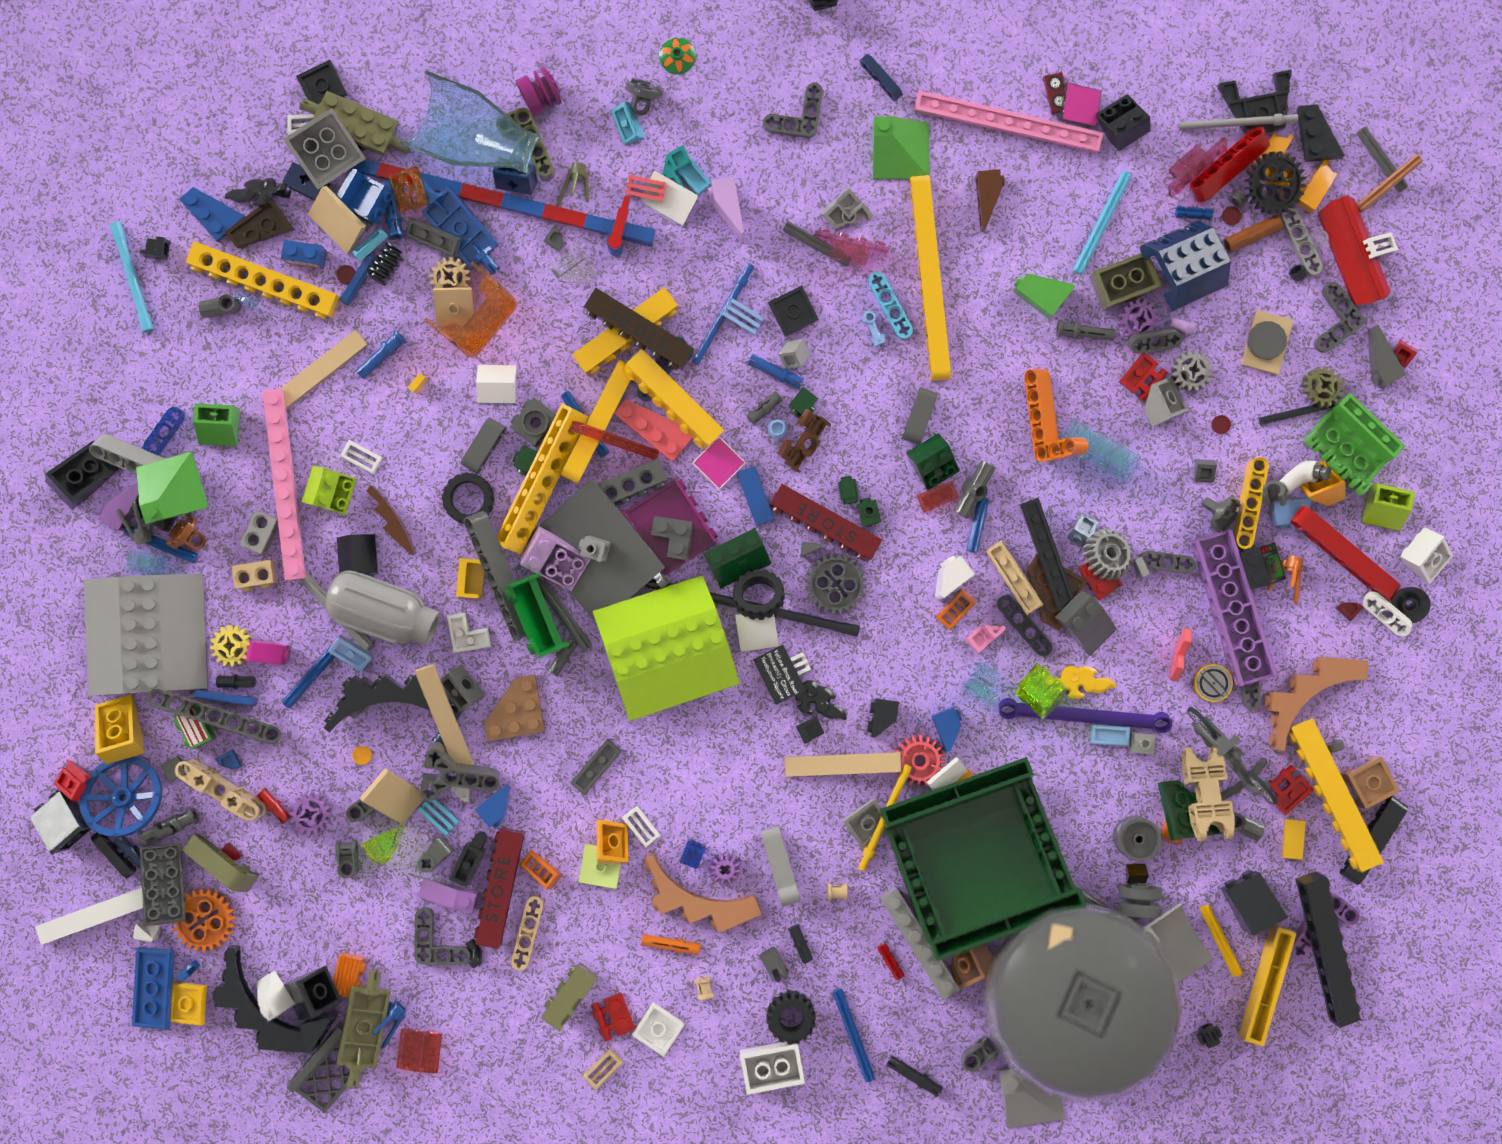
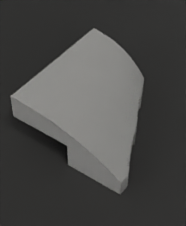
M849 187L820 212L834 229L843 227L846 224L857 223L858 220L866 216L868 219L873 217V214Z

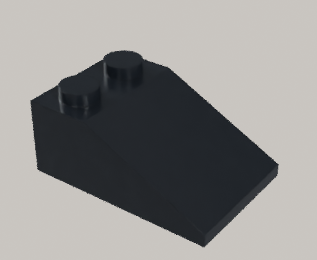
M91 441L45 473V482L71 510L89 498L119 470V467L100 460L90 453L89 447L94 441Z

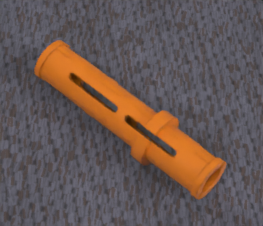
M644 933L641 946L676 951L677 954L688 953L699 956L701 943L684 941L682 938L676 940Z

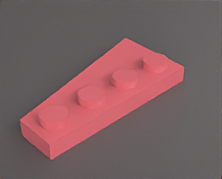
M625 399L614 412V415L672 462L693 439L689 434L681 431L678 423L630 400Z

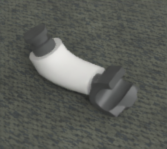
M1304 461L1298 464L1280 481L1273 480L1263 486L1262 497L1264 503L1269 506L1273 501L1279 500L1280 505L1285 506L1288 500L1287 495L1300 485L1307 482H1316L1322 478L1323 480H1329L1331 468L1320 465L1318 461Z

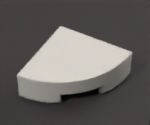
M451 787L458 798L462 801L470 802L471 789Z

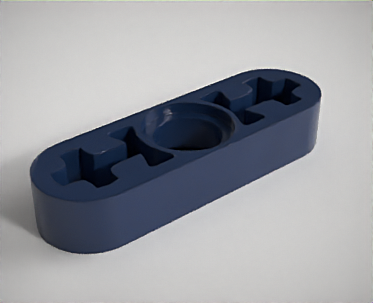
M866 54L859 60L861 66L875 81L877 80L880 83L879 86L893 101H896L903 95L899 86L870 54Z

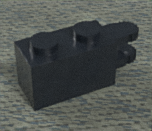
M479 831L474 835L471 842L469 841L465 844L449 880L466 888L471 885L487 850L483 848L488 837L485 831Z

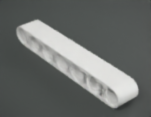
M142 888L35 926L40 944L43 945L143 908Z

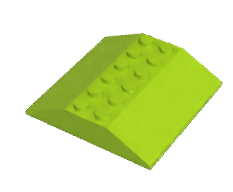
M703 575L593 611L629 722L740 684L729 644Z

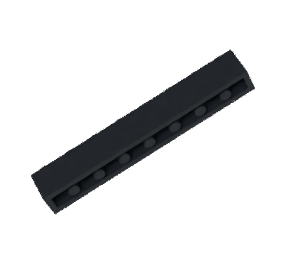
M1314 871L1295 880L1329 1021L1342 1028L1361 1020L1359 1014L1360 1007L1356 1002V990L1351 981L1352 973L1346 960L1348 956L1343 947L1342 933L1339 931V918L1335 913V902L1329 889L1330 881L1327 876Z

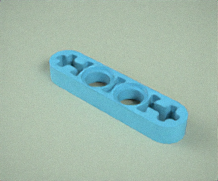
M880 272L872 273L868 279L870 289L896 336L901 340L908 339L913 333L911 323L885 276ZM875 276L877 279H882L880 281V285L882 288L886 286V288L879 291V293L876 292V290H879L878 285L876 283H872ZM883 293H888L891 296V301L884 303L880 296ZM891 310H898L900 317L892 319L890 317ZM902 319H904V321L901 324L904 328L909 329L907 331V335H905L904 333L900 334V325L898 324L897 326H895L894 323H898Z

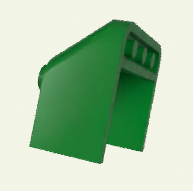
M539 573L506 585L507 590H504L507 600L513 603L528 639V651L530 655H535L536 658H541L569 646L568 642H562L536 580L540 576Z

